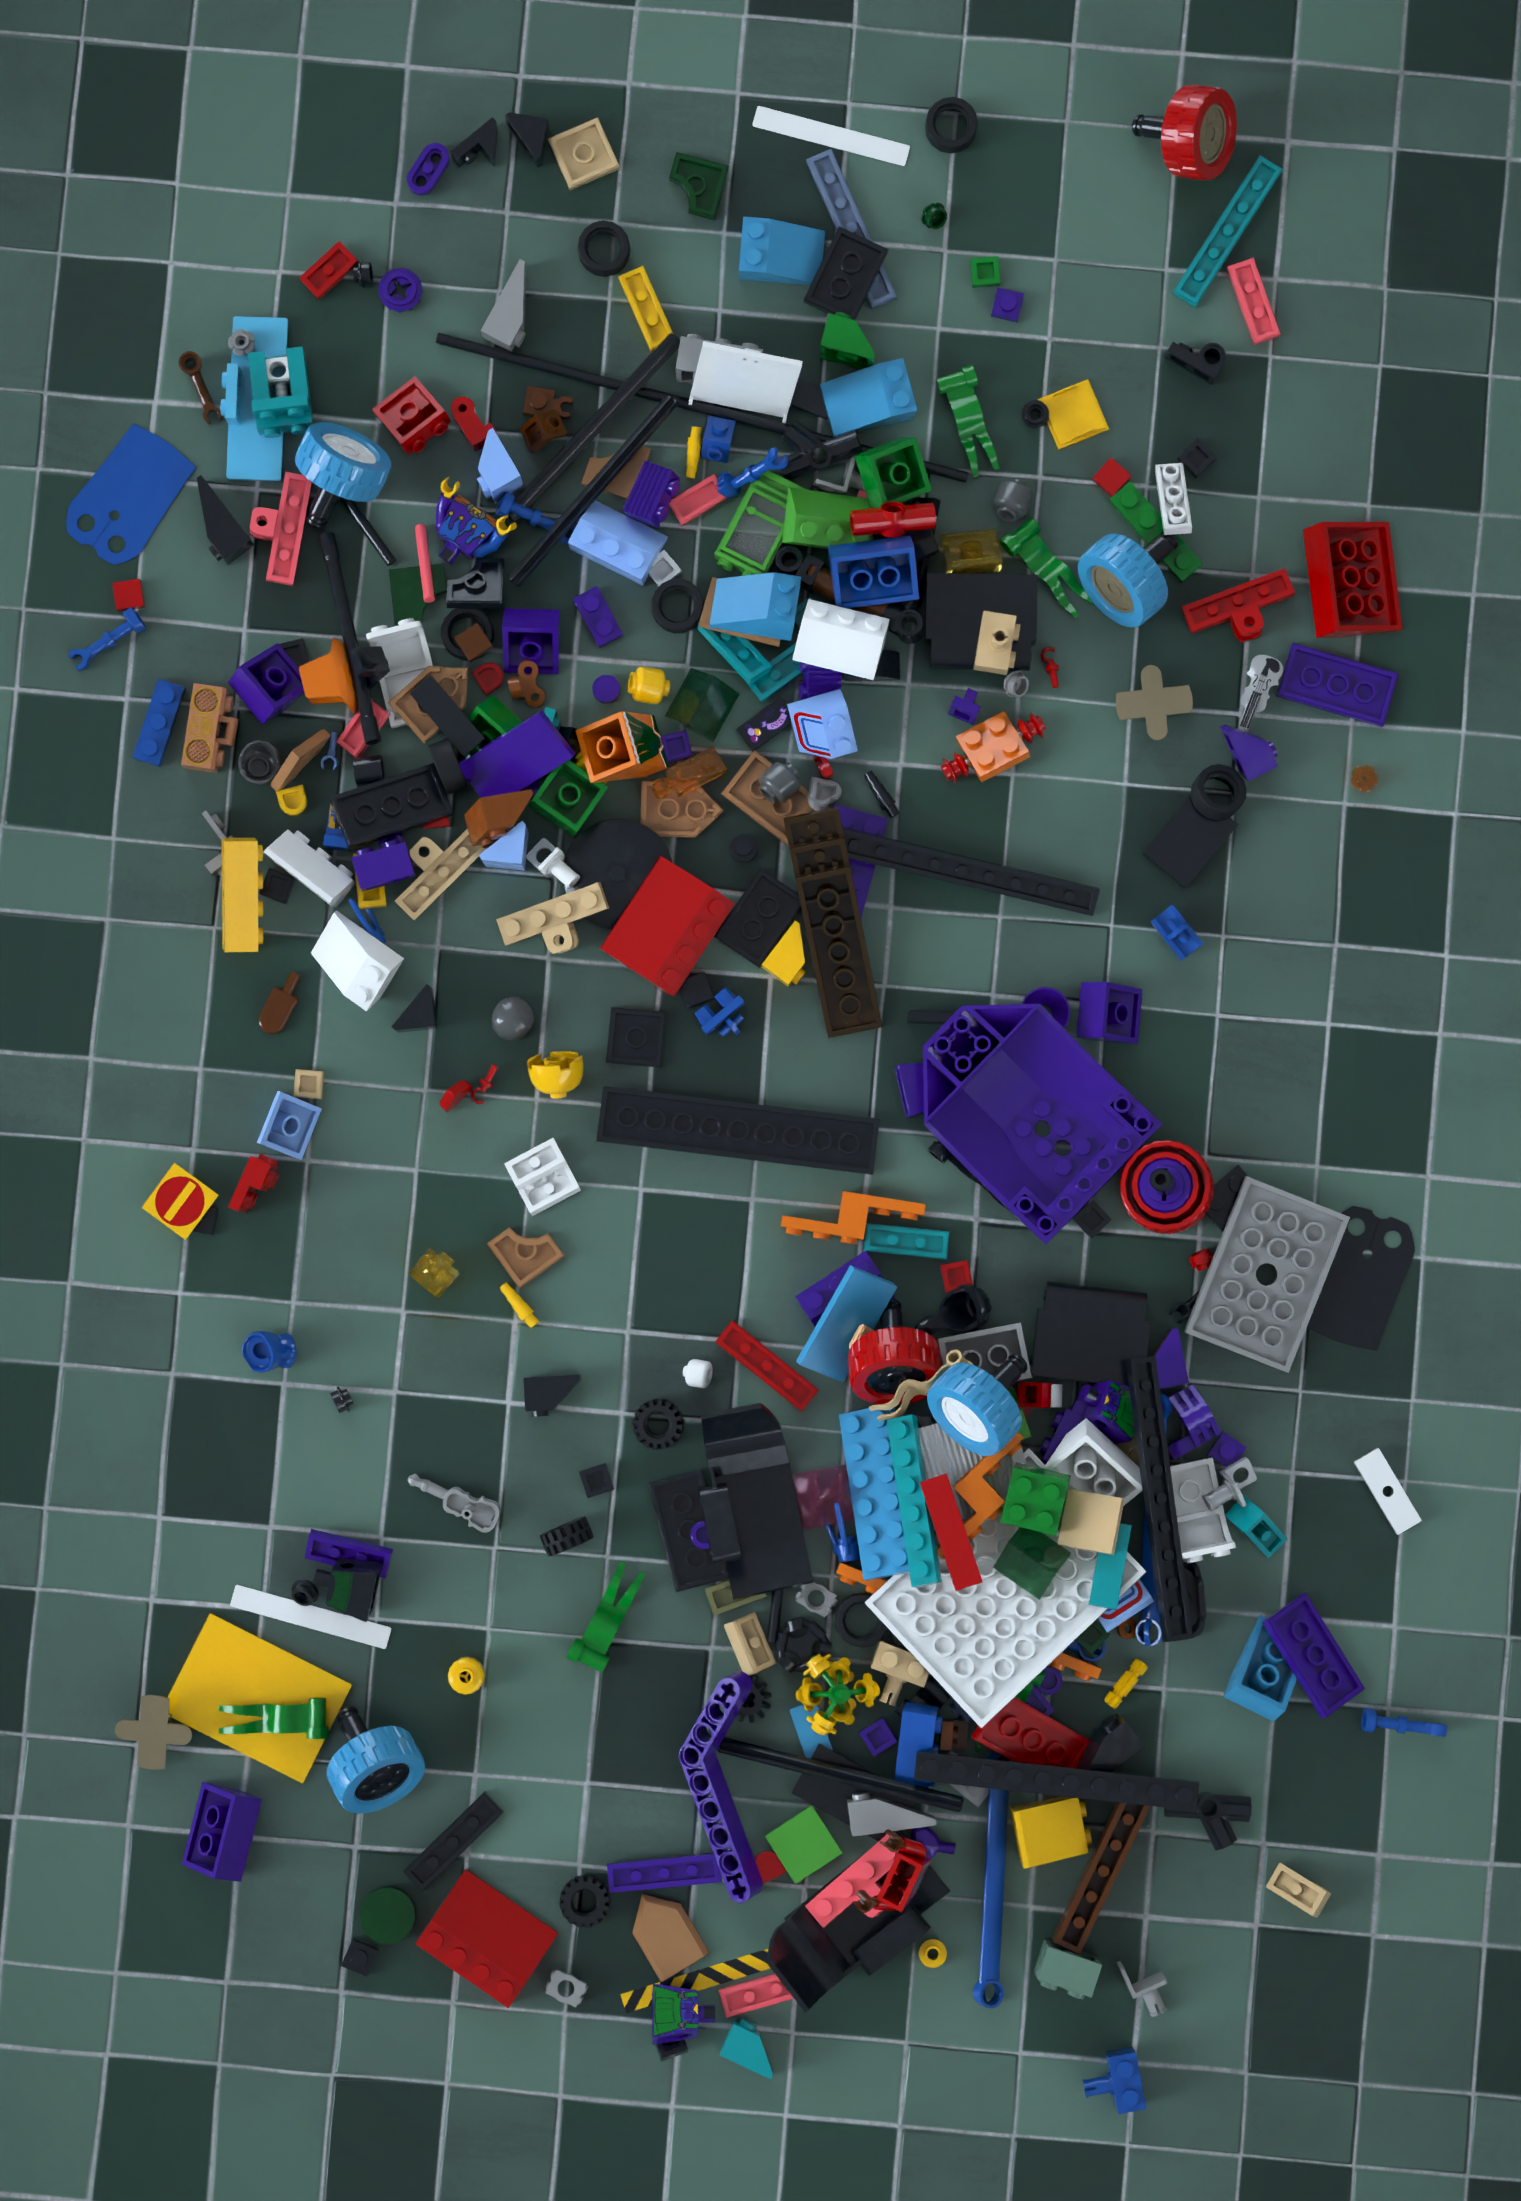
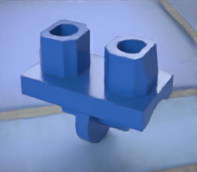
M1173 904L1150 922L1180 961L1203 945V942Z
M725 987L714 997L723 1007L720 1012L715 1015L705 1004L695 1013L699 1023L702 1025L701 1030L706 1036L723 1022H725V1025L718 1030L722 1037L730 1031L736 1036L741 1033L737 1025L744 1018L739 1013L732 1019L729 1017L743 1006L745 1001L740 995L736 997L734 993Z

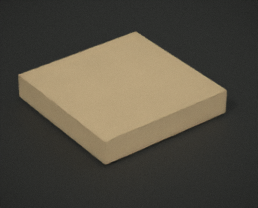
M598 117L548 138L549 145L570 191L620 169Z
M1068 1489L1057 1545L1114 1555L1125 1499Z

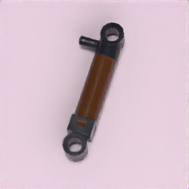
M791 545L784 546L777 552L775 559L779 573L800 576L801 588L812 594L815 591L835 602L830 568L825 566V562L810 554H807L805 559H803L801 551ZM787 559L797 560L793 567H785L783 565ZM916 600L902 601L900 606L896 603L848 608L890 619L888 631L897 635L904 643L914 644L923 637V619L917 611L911 609ZM908 622H913L917 625L913 631H905L903 629V626Z

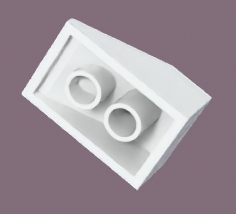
M337 910L333 913L311 951V954L342 994L365 1011H368L382 997L404 960L399 954Z

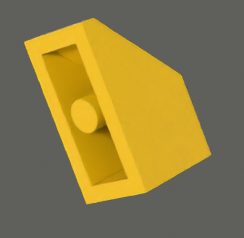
M794 921L762 963L764 970L787 987L792 982L797 985L806 973L802 969L805 966L800 924L797 921Z

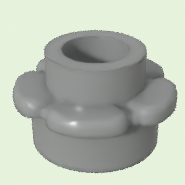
M238 329L228 339L229 348L237 356H246L255 348L254 335L249 331L245 332L243 329ZM241 340L244 341V344H243V345H240V344H239V342H240Z
M1013 671L1006 676L1004 690L1007 696L1022 697L1028 690L1029 680L1022 672Z

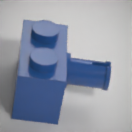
M1129 2047L1105 2052L1109 2072L1107 2076L1082 2079L1086 2098L1111 2093L1114 2097L1118 2114L1145 2110V2098L1134 2048Z

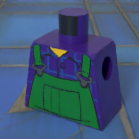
M1111 1380L1095 1383L1093 1386L1084 1385L1079 1392V1399L1087 1403L1084 1419L1087 1418L1114 1444L1132 1441L1135 1429L1129 1386Z
M653 1984L652 2045L698 2037L699 2023H715V2005H699L698 1991Z

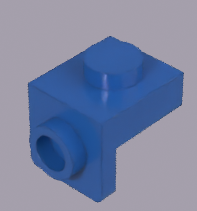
M713 416L708 417L703 437L701 458L723 463L728 462L736 421Z

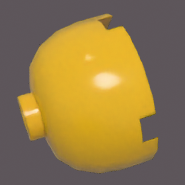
M554 1051L549 1052L551 1057L541 1059V1054L529 1058L527 1065L531 1082L537 1090L550 1094L551 1098L566 1097L567 1092L574 1090L582 1080L584 1072L583 1056H578L577 1052Z

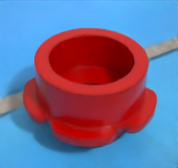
M1208 1248L1192 1254L1188 1257L1191 1263L1190 1268H1197L1198 1272L1208 1268L1214 1254L1211 1255Z

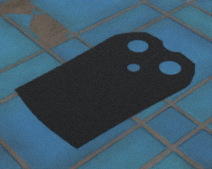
M1352 1206L1341 1214L1349 1216V1221L1354 1218L1363 1220L1366 1226L1365 1231L1359 1236H1354L1348 1231L1347 1224L1307 1328L1344 1344L1377 1351L1397 1294L1413 1258L1415 1246L1408 1224L1392 1217L1379 1219L1373 1214L1372 1210ZM1388 1231H1397L1401 1235V1244L1397 1248H1389L1384 1243V1236ZM1366 1249L1371 1250L1373 1253L1372 1258L1369 1260L1364 1259L1362 1256L1363 1251Z

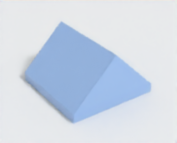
M521 821L508 831L506 836H502L479 855L486 867L525 871L529 831L526 824Z
M277 1091L257 1143L302 1160L322 1108Z

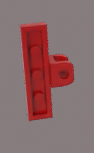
M1285 568L1184 605L1181 611L1191 634L1230 620L1229 623L1235 637L1239 642L1245 643L1261 636L1264 623L1259 609L1293 597L1295 591Z

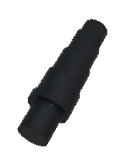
M872 770L864 775L865 779L870 785V789L879 802L881 809L885 810L890 818L897 816L900 812L895 806L896 801L887 792Z

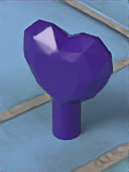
M929 1827L912 1829V1840L920 1842L925 1846L926 1856L930 1859L938 1852L954 1855L956 1843L940 1841L937 1834Z

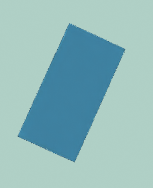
M850 1265L796 1362L803 1367L844 1382L849 1373L848 1352L852 1337L857 1328L862 1324L872 1330L875 1328L897 1286L893 1282Z

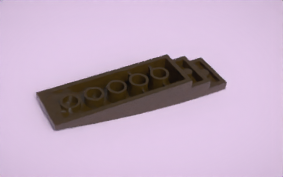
M834 807L785 817L783 819L828 1038L881 1028L883 1026L839 809Z

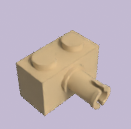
M983 611L973 670L1007 675L1008 668H1014L1016 652L1011 651L1013 640L1018 641L1020 624H1015L1017 616Z
M884 1640L878 1642L870 1667L886 1673L885 1676L888 1677L879 1701L887 1703L889 1694L892 1693L889 1705L896 1707L903 1683L910 1682L924 1687L929 1672L908 1649Z

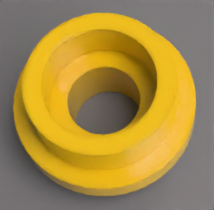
M928 1939L921 1944L919 1958L925 1966L936 1968L941 1966L946 1960V1947L941 1941ZM930 1949L938 1951L936 1958L931 1959L928 1957L927 1953Z

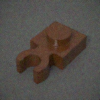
M528 386L523 415L533 417L538 413L557 410L560 418L570 419V413L563 412L561 407L564 404L573 405V399L567 396L555 399L556 393L553 390Z

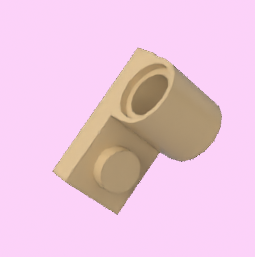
M1282 1863L1278 1864L1266 1885V1888L1316 1918L1319 1917L1332 1894Z

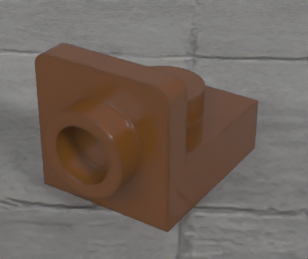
M557 410L535 414L519 428L530 453L539 451L552 439L564 437L567 434Z
M943 1719L942 1730L939 1735L940 1750L951 1751L952 1748L966 1749L969 1722Z

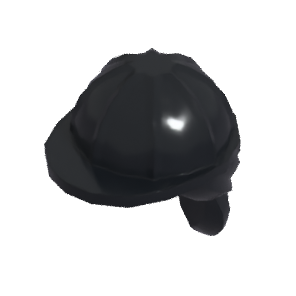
M970 1284L960 1285L943 1298L939 1311L936 1314L924 1317L914 1329L924 1331L930 1335L940 1329H947L957 1334L978 1331L990 1316L992 1309L990 1299L984 1290Z

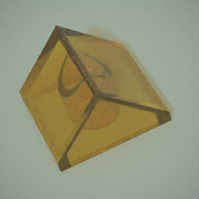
M995 528L941 534L945 573L978 574L1001 570L1002 556Z

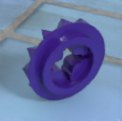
M396 268L387 272L380 280L378 287L381 302L389 310L399 313L412 310L417 303H420L423 292L418 276L405 268ZM395 281H397L398 285L400 284L402 288L406 286L408 287V289L405 290V300L403 297L401 298L399 294L393 295V293L396 292Z

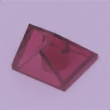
M846 1465L792 1475L802 1530L838 1524L834 1506L835 1502L840 1504L844 1522L854 1521Z

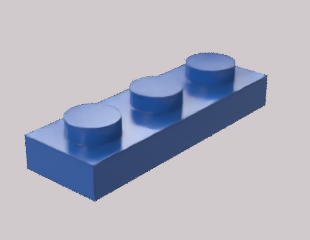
M158 679L133 754L134 759L161 767L186 690L185 687Z

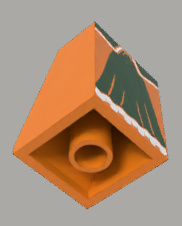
M621 711L575 730L590 783L647 777L669 768L654 715Z

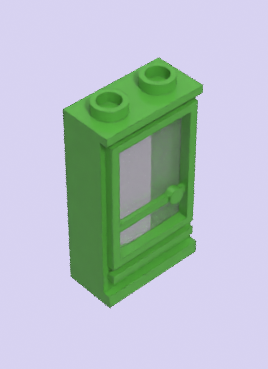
M769 470L761 474L759 480L750 484L714 553L715 559L718 560L717 565L728 571H732L734 568L743 573L742 576L769 573L776 560L777 552L784 545L782 540L788 488H805Z

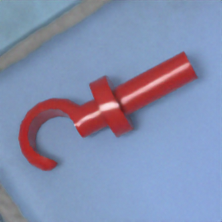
M1046 647L1041 652V659L1048 664L1045 667V671L1050 673L1052 688H1058L1059 683L1056 671L1059 670V665L1054 663V659L1044 657L1047 651L1055 652V649Z
M492 1064L485 1079L481 1078L479 1081L482 1084L481 1087H477L472 1091L471 1098L476 1104L484 1103V1101L476 1100L475 1093L477 1091L485 1093L487 1088H492L493 1083L491 1081L498 1069L497 1065Z

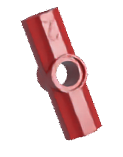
M889 501L883 503L881 508L852 510L850 513V527L853 536L882 534L885 537L896 538L904 535L905 531L932 529L936 525V513L933 503L904 505L901 502Z

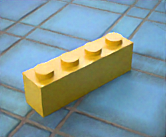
M221 838L222 948L224 952H258V944H263V928H258V917H263V901L258 900V889H263V874L258 872V862L263 861V847L258 845L256 838Z

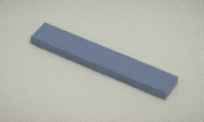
M832 149L806 159V163L836 231L838 227H842L872 241ZM883 264L866 298L871 310L897 299Z

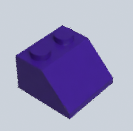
M505 608L502 625L504 673H518V666L522 661L532 660L538 667V674H559L560 610ZM531 667L524 668V673L530 674L532 672Z
M278 643L239 666L228 681V684L262 725L281 714L305 693L298 666Z
M1081 982L1077 1037L1093 1041L1138 1044L1143 989L1110 982Z

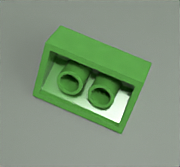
M789 487L782 543L828 549V546L872 540L873 534L853 536L850 527L851 511L870 509L868 498Z

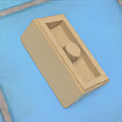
M755 1612L724 1624L725 1631L740 1667L748 1676L777 1664Z

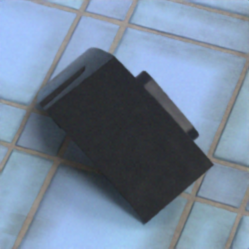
M761 1403L701 1414L706 1462L711 1486L698 1488L712 1562L713 1565L726 1563L733 1600L813 1583L787 1447L777 1418Z
M901 1830L893 1831L901 1838H907ZM849 1865L784 1918L786 1921L775 1929L770 1939L767 1964L804 2012H807L827 1991L861 1965L868 1976L872 1975L931 1928L921 1914L951 1890L930 1865L916 1894L902 1913L898 1910H884L878 1916L871 1918L862 1913L852 1903L825 1928H822L805 1905L851 1866ZM885 1874V1875L879 1880V1882H880L882 1885H883V1883H884V1881H885V1879H886V1877H887V1874Z

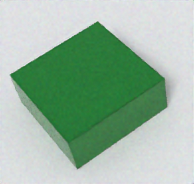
M998 256L971 258L972 288L1000 286Z

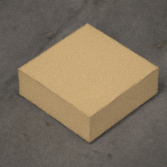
M296 1069L293 1097L322 1100L324 1071Z

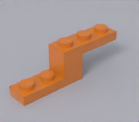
M843 1191L837 1224L782 1215L781 1228H786V1234L802 1236V1231L813 1232V1238L829 1240L830 1235L841 1237L840 1242L857 1245V1240H864L868 1208H874L873 1214L890 1216V1211L901 1213V1218L917 1220L918 1216H924L926 1204Z
M1019 1432L1000 1452L993 1456H984L952 1486L974 1510L963 1522L970 1540L982 1531L983 1528L980 1525L987 1518L992 1521L1003 1511L1001 1505L1005 1501L982 1476L984 1474L991 1476L1001 1466L999 1461L1006 1454L1011 1457L1022 1447L1019 1442L1023 1437ZM939 1544L937 1546L938 1556L943 1560L944 1555Z

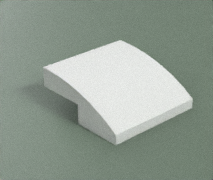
M554 1138L504 1163L532 1216L581 1191Z

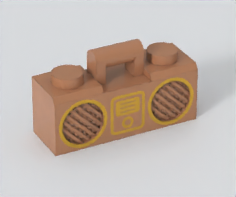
M193 684L181 765L185 769L218 773L219 766L223 767L225 760V750H221V745L235 746L239 719L226 717L227 712L231 713L233 708V696H230V691L227 688ZM222 723L226 724L224 738H220Z

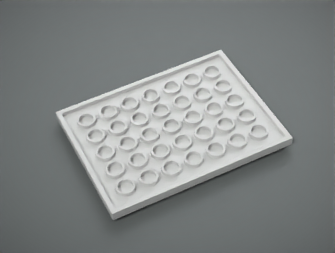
M1028 1448L1024 1452L1026 1464L1045 1469L1042 1461ZM1064 1508L1056 1536L1002 1523L1003 1511L992 1521L987 1518L980 1525L983 1528L982 1531L972 1540L969 1539L983 1581L982 1583L955 1591L945 1558L942 1560L938 1556L941 1583L915 1588L911 1586L910 1572L894 1575L865 1602L871 1611L981 1729L1107 1610V1608L1089 1605L1098 1552L1057 1545ZM936 1535V1536H935L936 1546H938L940 1543H939L938 1537H937V1535ZM1128 1552L1119 1598L1146 1573L1143 1567Z

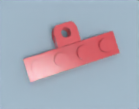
M285 472L279 510L258 507L252 511L250 535L256 539L273 542L266 581L290 586L294 584L312 482L304 475ZM259 521H265L267 524L265 526H259L257 523Z
M887 1834L880 1841L886 1842L890 1836ZM879 1841L805 1907L822 1928H825L848 1908L853 1901L860 1900L856 1895L859 1890H865L871 1898L879 1894L882 1888L879 1880L889 1872L899 1850L891 1852L881 1845ZM872 1908L869 1912L864 1914L868 1917L873 1918L881 1914L884 1910H875L874 1908Z

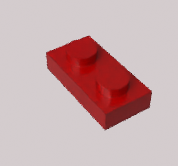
M339 241L301 275L299 279L320 300L353 270V267L357 266L359 262Z

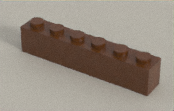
M1116 1802L1052 1936L1054 1943L1080 1955L1150 1806Z

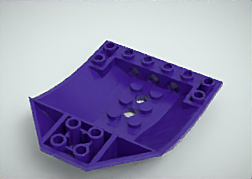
M1041 1004L961 1006L923 1045L924 1125L1045 1245L1084 1208L1125 1165L1127 1160L1162 1125ZM1040 1121L1047 1122L1051 1127V1131L1046 1137H1040L1034 1131L1035 1125ZM1059 1141L1067 1142L1071 1147L1070 1153L1066 1156H1059L1054 1149L1056 1143Z

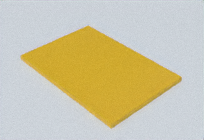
M210 1613L167 1698H170L169 1714H172L173 1719L303 1784L325 1739H307L306 1733L219 1734V1728L263 1720V1717L244 1716L218 1711V1705L309 1704V1698H326V1726H329L330 1731L353 1684Z

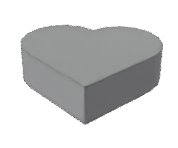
M811 777L809 781L808 803L814 810H824L829 804L837 802L841 796L842 789L837 782Z

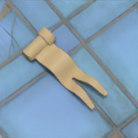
M951 1350L946 1355L947 1364L940 1367L931 1379L924 1382L912 1379L905 1380L898 1386L895 1396L890 1402L869 1406L870 1411L893 1409L899 1404L905 1392L901 1406L897 1411L891 1414L880 1415L877 1419L883 1421L901 1417L906 1412L910 1400L920 1394L927 1396L930 1387L952 1365L956 1363L974 1364L966 1360L959 1350Z

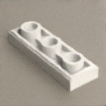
M1183 463L1155 465L1164 535L1192 533Z
M1379 1448L1354 1461L1355 1466L1396 1535L1422 1521ZM1386 1486L1391 1488L1389 1496L1383 1494V1488Z

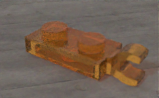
M713 746L665 770L666 778H660L652 782L654 787L652 791L657 799L663 798L673 791L680 797L726 774L727 767Z

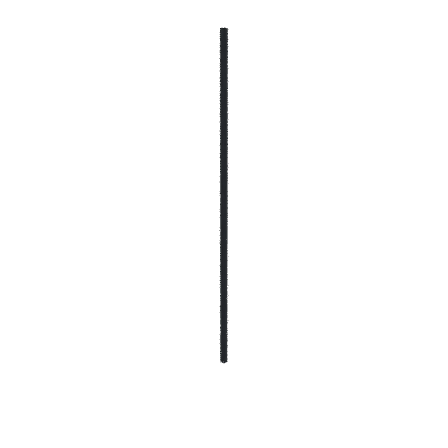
M438 333L436 338L437 344L615 391L624 383L621 380ZM642 387L634 395L660 402L665 396L669 395L678 403L677 407L734 420L736 423L782 435L791 426L693 400L692 405H688L689 398L647 387ZM810 431L822 442L834 438L833 436ZM861 444L863 452L875 448ZM923 460L927 473L966 483L969 472Z

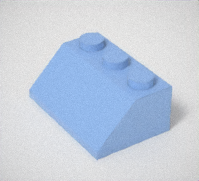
M595 500L580 518L568 541L570 550L643 586L668 536Z

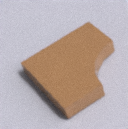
M642 446L603 492L627 500L644 461L649 459L651 449ZM613 455L601 459L590 457L581 484L587 486Z
M321 729L293 749L270 786L278 792L291 783L299 772L321 752L331 735L325 729Z
M509 1227L487 1243L519 1288L525 1286L565 1256L549 1233L539 1238H526L518 1235Z

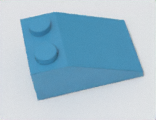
M743 217L739 280L811 285L823 260L825 231L774 219Z
M903 358L875 364L819 385L834 438L853 430L861 432L911 420L917 412Z
M772 572L717 579L709 628L791 641L801 577Z
M1260 1615L1231 1674L1223 1697L1274 1722L1286 1711L1297 1678L1262 1623L1267 1617Z

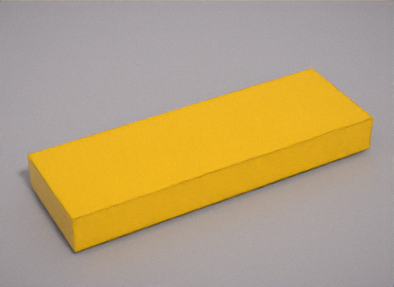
M641 266L618 276V279L652 353L668 334L673 332L645 268Z

